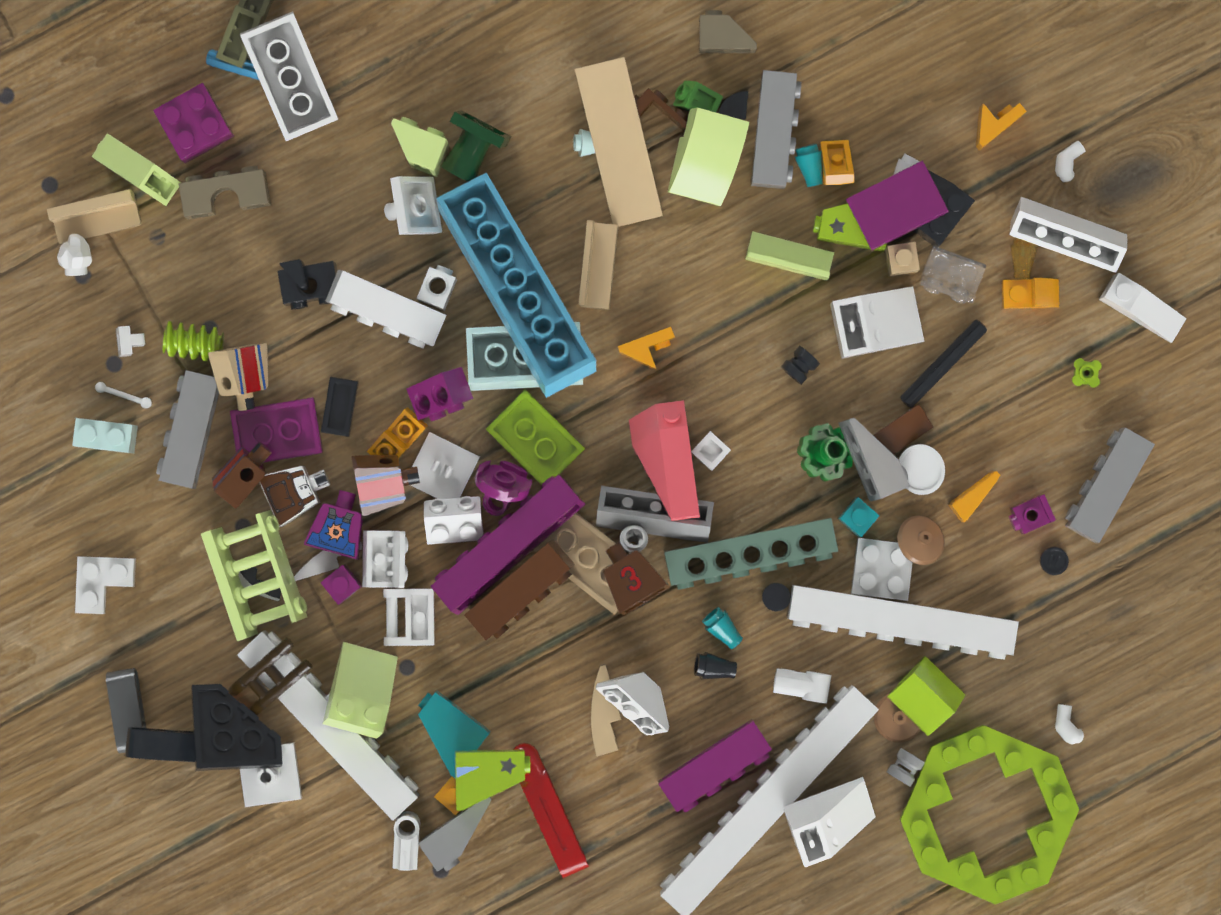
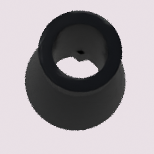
M708 652L697 654L694 663V675L700 676L701 680L734 679L736 676L737 662L726 660Z

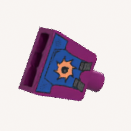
M340 490L335 506L323 503L305 539L304 545L358 560L363 516L362 513L352 511L356 494Z

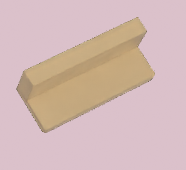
M130 189L47 209L49 220L54 222L57 239L60 244L67 242L71 234H79L86 239L141 225L135 194Z
M587 220L579 305L581 307L610 310L618 225L595 223L593 220Z

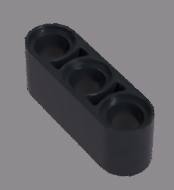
M128 727L125 757L195 762L193 731Z

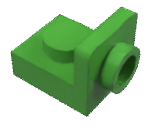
M685 80L676 90V99L673 106L687 111L693 108H701L716 112L723 96L697 81Z

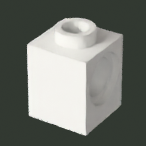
M437 265L436 269L429 267L417 299L445 311L457 282L456 277L452 276L453 271ZM436 279H442L446 283L445 290L440 294H435L430 289L431 283Z

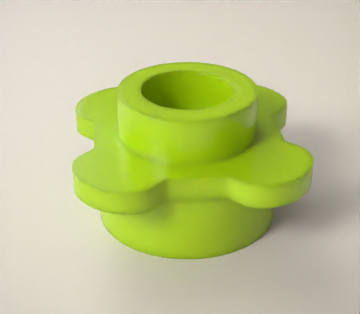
M1082 358L1074 361L1073 384L1075 386L1083 384L1089 385L1092 388L1097 387L1100 384L1098 374L1102 368L1101 363L1098 360L1087 362ZM1086 370L1089 371V375H1088V376H1086V375L1084 374V372H1085Z

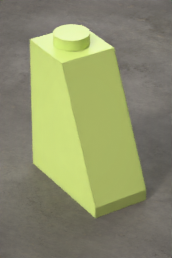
M108 133L98 144L96 151L92 155L98 162L165 206H167L179 188L178 183H181Z

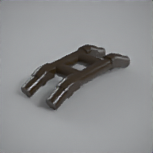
M285 638L229 687V693L232 696H237L249 686L260 698L249 707L254 714L258 715L310 671L313 666L305 659L284 677L275 667L274 663L294 646L289 638ZM263 672L276 684L269 691L258 680V677Z

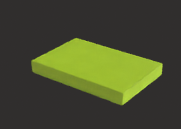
M526 390L486 428L541 485L548 478L560 475L585 450Z

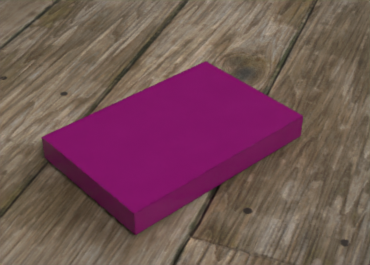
M923 160L846 199L871 251L948 213V209Z
M314 397L255 406L254 409L230 410L236 452L241 447L250 452L258 442H261L272 452L263 463L323 453Z

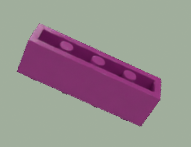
M751 719L660 779L658 784L676 812L682 809L685 813L699 804L696 800L704 794L710 797L721 790L722 786L720 784L728 778L734 781L745 774L744 768L751 763L757 766L770 757L768 752L772 749Z

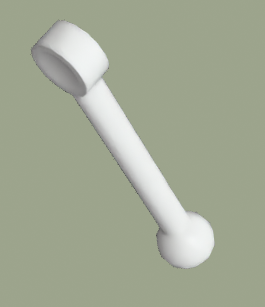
M98 382L95 385V390L98 393L107 392L139 403L146 409L152 406L150 398L145 397L142 399L107 387L103 382Z

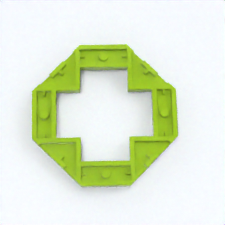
M981 725L930 746L925 764L918 774L910 798L901 814L900 822L921 873L996 905L1049 883L1079 812V807L1057 756L990 727ZM994 752L1005 778L1031 768L1051 819L1025 829L1036 856L984 876L974 851L947 861L927 810L953 799L943 772Z

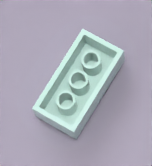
M574 322L581 334L580 322ZM505 326L466 328L468 383L471 391L540 387ZM583 379L571 385H583Z

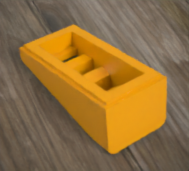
M990 471L949 502V507L961 522L969 519L1000 477L997 471Z

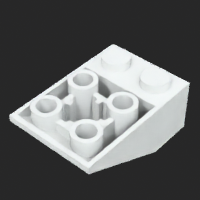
M913 287L860 295L830 303L841 359L925 342Z
M863 777L783 807L804 867L832 858L875 818Z

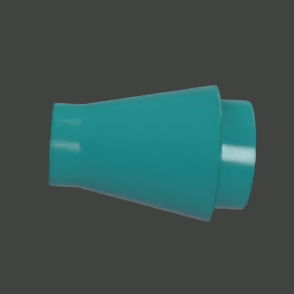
M817 144L795 149L797 156L794 158L806 181L807 187L823 184L822 150L818 149Z
M720 607L712 610L702 621L706 626L705 630L726 644L730 649L735 648L743 640L727 611H722Z

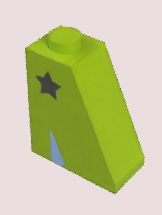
M848 203L824 209L821 212V216L815 217L813 233H818V241L871 250ZM886 244L874 250L883 252L886 249Z
M524 749L455 751L456 811L464 810L524 781L525 773H530V756H525Z

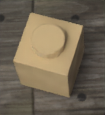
M916 242L890 245L884 250L889 277L916 273L920 270Z

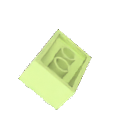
M343 642L322 724L377 739L384 731L398 657Z

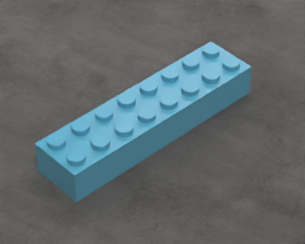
M487 172L437 197L439 213L545 397L547 398L596 372V359Z

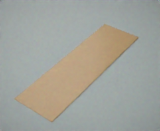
M625 57L575 69L613 224L620 227L663 216Z

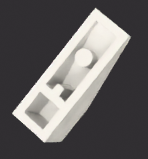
M1120 273L1112 276L1099 298L1103 303L1170 343L1173 342L1186 320L1184 316L1144 287Z

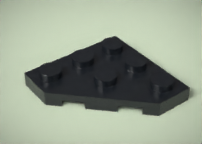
M221 684L191 686L195 771L270 768L283 765L281 736L273 729H269L259 720L256 714L229 694V691Z

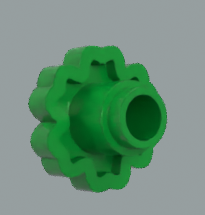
M829 423L813 426L809 429V435L803 436L799 440L797 453L803 458L801 468L806 471L809 477L819 476L825 482L838 479L843 476V470L849 469L853 465L852 456L840 427L833 429Z

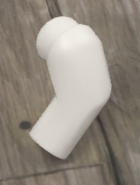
M1078 140L1060 152L1056 157L1055 172L1063 182H1069L1074 178V159L1085 152L1083 145Z
M1058 704L1055 723L1056 731L1069 744L1082 742L1084 738L1083 731L1077 729L1070 721L1072 706Z

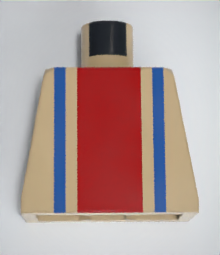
M267 343L243 345L208 352L219 394L221 396L236 395L238 411L254 409L253 392L265 390L268 387Z

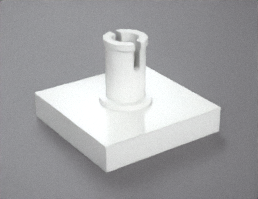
M398 176L390 178L394 203H387L384 212L388 220L394 221L397 219L399 235L442 233L434 177Z
M295 742L281 744L283 764L281 767L240 769L245 807L302 799Z

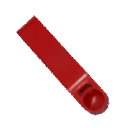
M529 743L518 744L513 750L524 749L525 756H530V773H525V780L520 782V785L561 876L565 878L588 868L589 864L538 750Z

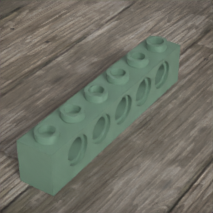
M832 518L670 550L664 552L670 584L671 586L677 585L679 590L694 587L693 581L704 579L705 584L722 581L721 575L732 573L733 578L750 575V569L760 568L761 573L777 570L776 564L788 562V567L805 564L804 558L815 556L816 561L833 558L832 553L838 552ZM804 535H810L814 539V547L810 551H803L799 546V540ZM778 540L783 541L787 547L786 553L781 557L774 556L771 551L772 544ZM749 546H754L759 551V557L753 563L747 562L743 556L744 550ZM720 552H727L731 556L732 561L727 568H720L716 564V556ZM695 557L700 558L704 563L703 570L698 574H693L688 570V562Z

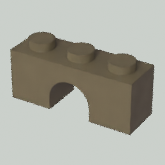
M258 166L241 168V173L230 174V171L213 173V178L202 179V175L190 176L185 178L186 182L178 183L184 217L188 220L216 215L215 199L218 194L227 190L236 192L240 208L243 210L271 206L266 172L263 169L258 170Z

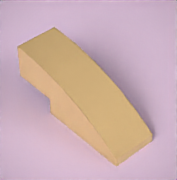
M606 663L599 667L592 696L591 727L596 757L618 750L611 723L621 720L620 712L596 689L597 683L610 680Z

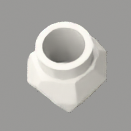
M71 234L68 237V241L60 246L57 259L59 265L64 268L65 275L80 276L88 274L87 267L92 262V256L86 240L79 234Z

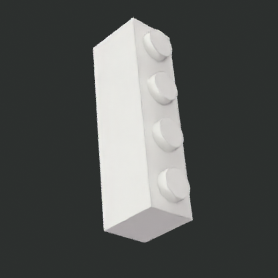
M1023 197L1020 198L1011 219L1009 235L1115 273L1127 250V234Z
M338 270L325 302L332 304L330 310L344 316L349 311L358 315L356 321L370 327L375 322L384 326L382 332L398 338L399 334L410 337L408 343L424 349L425 344L434 346L446 317L443 313L342 270Z

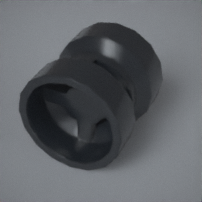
M799 345L794 351V358L786 360L781 368L792 379L802 385L807 379L808 371H814L820 363L806 349Z

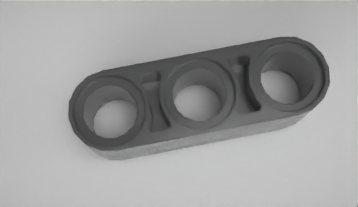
M136 668L106 673L107 691L118 753H125L128 727L146 728Z

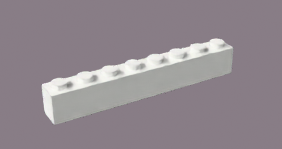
M792 585L787 619L793 620V626L809 628L810 623L821 624V630L837 632L838 627L849 629V635L865 637L866 632L877 633L876 639L892 642L894 636L905 638V644L921 646L922 641L933 642L932 648L948 651L950 645L961 647V653L977 655L978 650L989 651L988 657L1004 660L1006 654L1014 655L1019 624L1018 621L796 585Z
M265 630L237 655L251 669L282 640L273 631L268 634ZM290 652L289 654L285 653L274 665L285 677L301 661L294 653ZM265 672L258 677L269 689L276 685ZM311 672L308 675L305 674L279 696L278 699L392 821L395 820L419 797L416 791L419 787L409 776L402 777L397 771L400 768L399 765L389 755L384 757L377 750L380 745L373 737H365L358 733L322 724L330 693L326 696L319 688L322 683Z

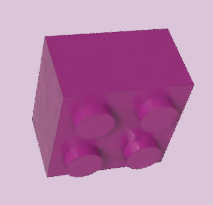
M203 82L153 110L180 160L185 164L234 137L211 93Z

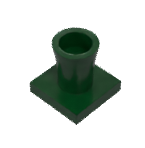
M463 110L455 111L449 122L462 128L463 131L451 152L440 166L453 175L469 182L478 177L480 167L490 145L493 144L498 148L506 147L512 136Z

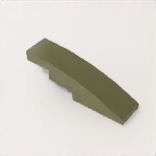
M240 0L239 4L234 8L216 58L243 69L249 55L240 33L263 24L274 0Z

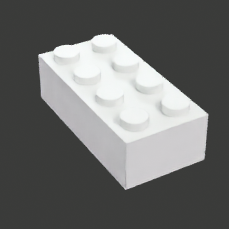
M293 11L240 33L286 141L338 120Z

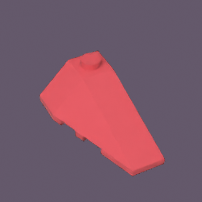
M684 400L655 404L629 419L632 448L644 466V470L652 481L671 521L700 517Z

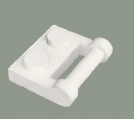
M432 588L383 589V598H386V637H384V646L435 645L434 590ZM405 597L406 637H398L397 598Z

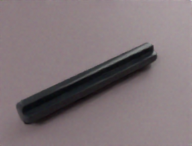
M977 319L974 320L900 396L901 401L909 408L914 407L987 332L985 325Z

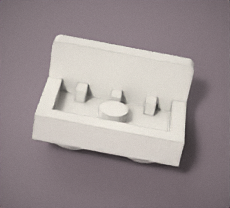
M464 496L461 498H437L424 501L427 545L478 541L484 535L480 497Z
M363 530L362 587L404 588L408 577V569L405 565L408 539L405 537V531Z

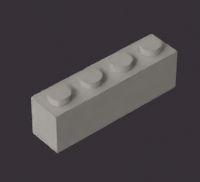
M763 70L751 186L785 189L786 182H792L793 166L788 165L789 154L794 155L796 138L791 137L792 126L797 127L799 110L794 109L795 98L800 99L802 83L797 81V73Z
M186 370L185 375H180L178 380L177 392H180L178 403H173L170 413V419L173 420L171 431H166L163 446L167 447L165 457L159 459L156 473L160 475L159 481L196 489L219 391L215 377Z
M1127 428L1113 431L1106 444L1110 446L1105 456L1100 455L1093 466V470L1096 471L1091 481L1087 479L1079 491V494L1082 495L1077 505L1073 504L1065 516V519L1068 520L1065 525L1067 528L1094 543H1100L1155 445Z
M601 486L596 527L623 530L630 525H637L642 527L647 534L708 543L714 502L698 500L700 517L671 521L657 494Z

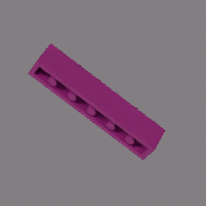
M557 475L556 477L548 478L541 485L542 489L536 495H530L520 503L521 508L513 515L510 513L504 516L499 521L497 529L492 533L487 532L477 541L478 545L470 552H463L456 559L457 563L451 569H445L435 577L434 580L436 582L430 587L451 612L456 615L463 612L586 505L563 477Z

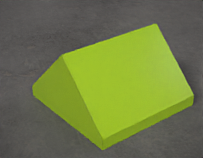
M923 656L887 697L929 736L956 712L965 694L926 656Z

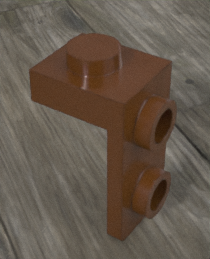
M648 88L641 97L634 96L639 118L653 104L685 132L688 117L678 108L675 111L666 104L669 100L660 91L655 90L652 92Z

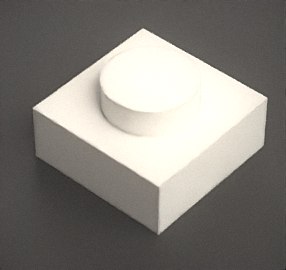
M710 431L691 453L712 471L731 450Z

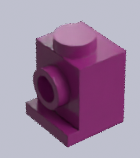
M1040 494L1009 508L1012 515L1008 516L1013 529L1015 531L1019 530L1021 534H1026L1056 520L1045 494ZM1029 510H1033L1036 513V518L1033 521L1027 519V512Z

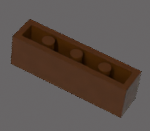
M552 539L465 613L464 616L485 640H488L492 635L497 639L509 629L506 625L507 622L513 617L519 621L530 611L527 605L534 599L537 603H540L551 593L548 587L555 581L558 585H561L572 575L569 569L575 564L555 540Z

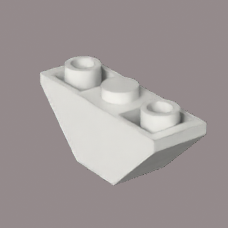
M644 672L620 676L597 683L596 689L608 702L620 710L624 717L633 722L642 733L654 735L668 732L669 723L661 688Z

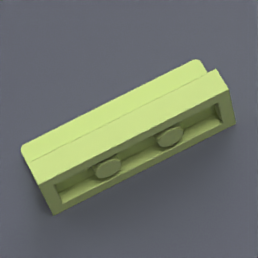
M752 231L745 260L827 281L830 276L834 252Z

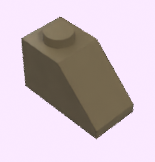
M708 10L705 11V15H700L699 53H756L757 43L729 15H722V11Z

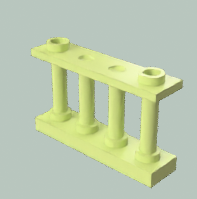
M271 510L255 514L257 524L228 534L224 533L222 527L201 533L237 641L257 635V625L287 615L290 616L292 623L307 618V605L304 598L300 596L279 534V522ZM262 534L267 548L266 551L237 561L232 558L229 549L231 544ZM271 561L276 575L275 578L246 588L242 586L238 576L240 571ZM280 588L285 601L284 605L257 614L251 613L248 598Z

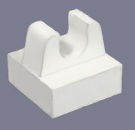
M130 326L116 328L119 357L131 356L133 354L132 347L145 345L144 333L130 334Z

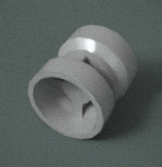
M900 748L895 764H891L886 772L911 787L915 780L914 775L916 771L921 770L925 762ZM899 764L911 770V772L909 773L908 771L899 767Z

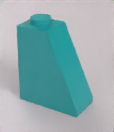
M436 691L433 695L428 692L418 705L422 709L418 716L450 775L456 779L455 751L477 750L491 731L439 691Z

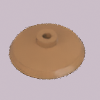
M912 516L901 524L897 537L898 545L908 560L915 564L928 565L939 559L943 553L945 542L942 530L936 522L925 516Z
M887 694L876 705L879 709L874 715L876 729L884 738L892 742H906L913 739L921 729L887 697L889 695Z

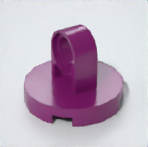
M491 460L485 461L477 469L475 483L480 491L484 493L483 506L485 510L491 515L500 516L510 507L512 502L522 501L527 498L532 480H528L526 478L528 473L516 464L500 461L499 465H490ZM491 498L502 501L503 507L495 506Z

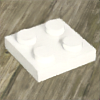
M857 538L851 594L908 601L913 562L903 555L897 542Z

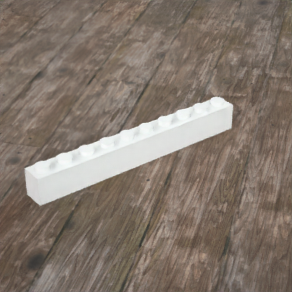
M853 685L849 688L844 686L833 697L836 702L830 709L824 707L815 716L814 720L817 723L810 730L805 728L795 738L797 744L793 749L789 751L786 748L775 760L778 765L771 772L767 769L757 779L756 782L759 785L752 793L747 790L737 801L740 806L733 813L728 811L719 820V829L714 834L708 832L699 842L701 848L695 855L690 852L679 864L682 869L675 876L672 873L669 874L660 884L663 888L660 891V896L681 915H690L784 813L783 807L792 804L879 710Z

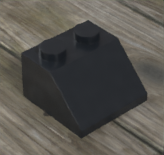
M928 170L948 209V213L913 231L937 249L975 200L952 182Z

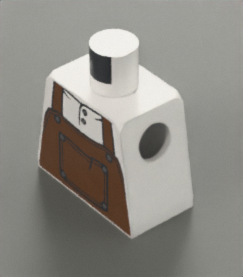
M299 466L266 474L261 479L260 485L273 515L279 522V527H283L319 504L320 500L316 491L329 486L330 482L324 470L309 476L305 466Z

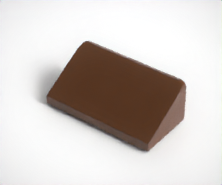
M917 404L873 434V436L894 455L932 429L933 425L920 404Z

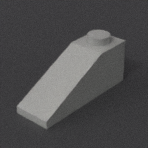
M851 418L838 423L869 501L882 499L910 487L907 481V471L900 461L855 418Z
M492 796L466 808L419 841V846L437 872L442 868L447 872L460 863L458 857L463 853L490 804Z

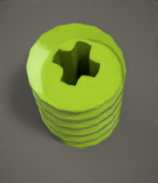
M168 321L163 336V354L167 349L169 357H174L178 351L180 358L185 359L188 353H190L191 359L197 360L201 353L202 360L208 361V352L223 350L224 332L222 335H218L217 327H213L211 333L207 334L205 325H202L199 333H197L194 324H191L188 331H185L183 323L180 322L177 329L173 330L172 321Z

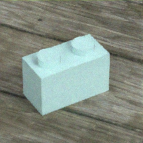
M76 418L72 446L134 454L138 426Z

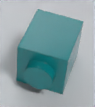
M855 497L837 519L855 535L862 537L880 515L859 497Z

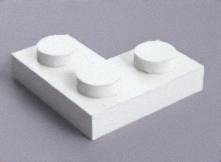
M78 556L75 613L105 614L106 586L135 587L136 559Z

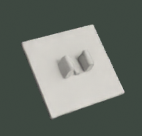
M429 432L412 466L418 469L420 483L411 486L435 498H460L480 457Z

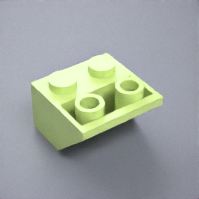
M401 117V120L393 118L391 124L410 166L438 177L441 170L440 165L444 161L450 147L446 137L443 136L444 133L428 127L427 131L420 129L417 126V122L406 117Z

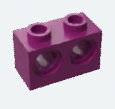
M462 367L442 372L406 388L418 420L427 417L430 418L431 422L447 416L446 410L448 414L464 409L463 403L474 399Z

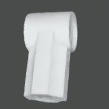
M777 668L773 692L802 697L803 700L827 703L832 675L811 671L803 673Z
M405 811L396 818L394 825L393 869L417 870L421 823L418 815L414 812ZM403 820H411L415 825V829L411 832H404L399 824Z

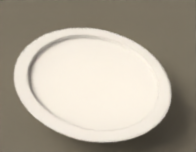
M917 444L907 448L901 454L899 461L908 474L907 481L910 487L906 488L914 494L926 495L940 487L945 476V465L942 457L934 448Z

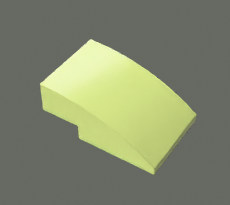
M701 108L690 109L684 137L679 139L668 192L721 206L735 174L749 122Z

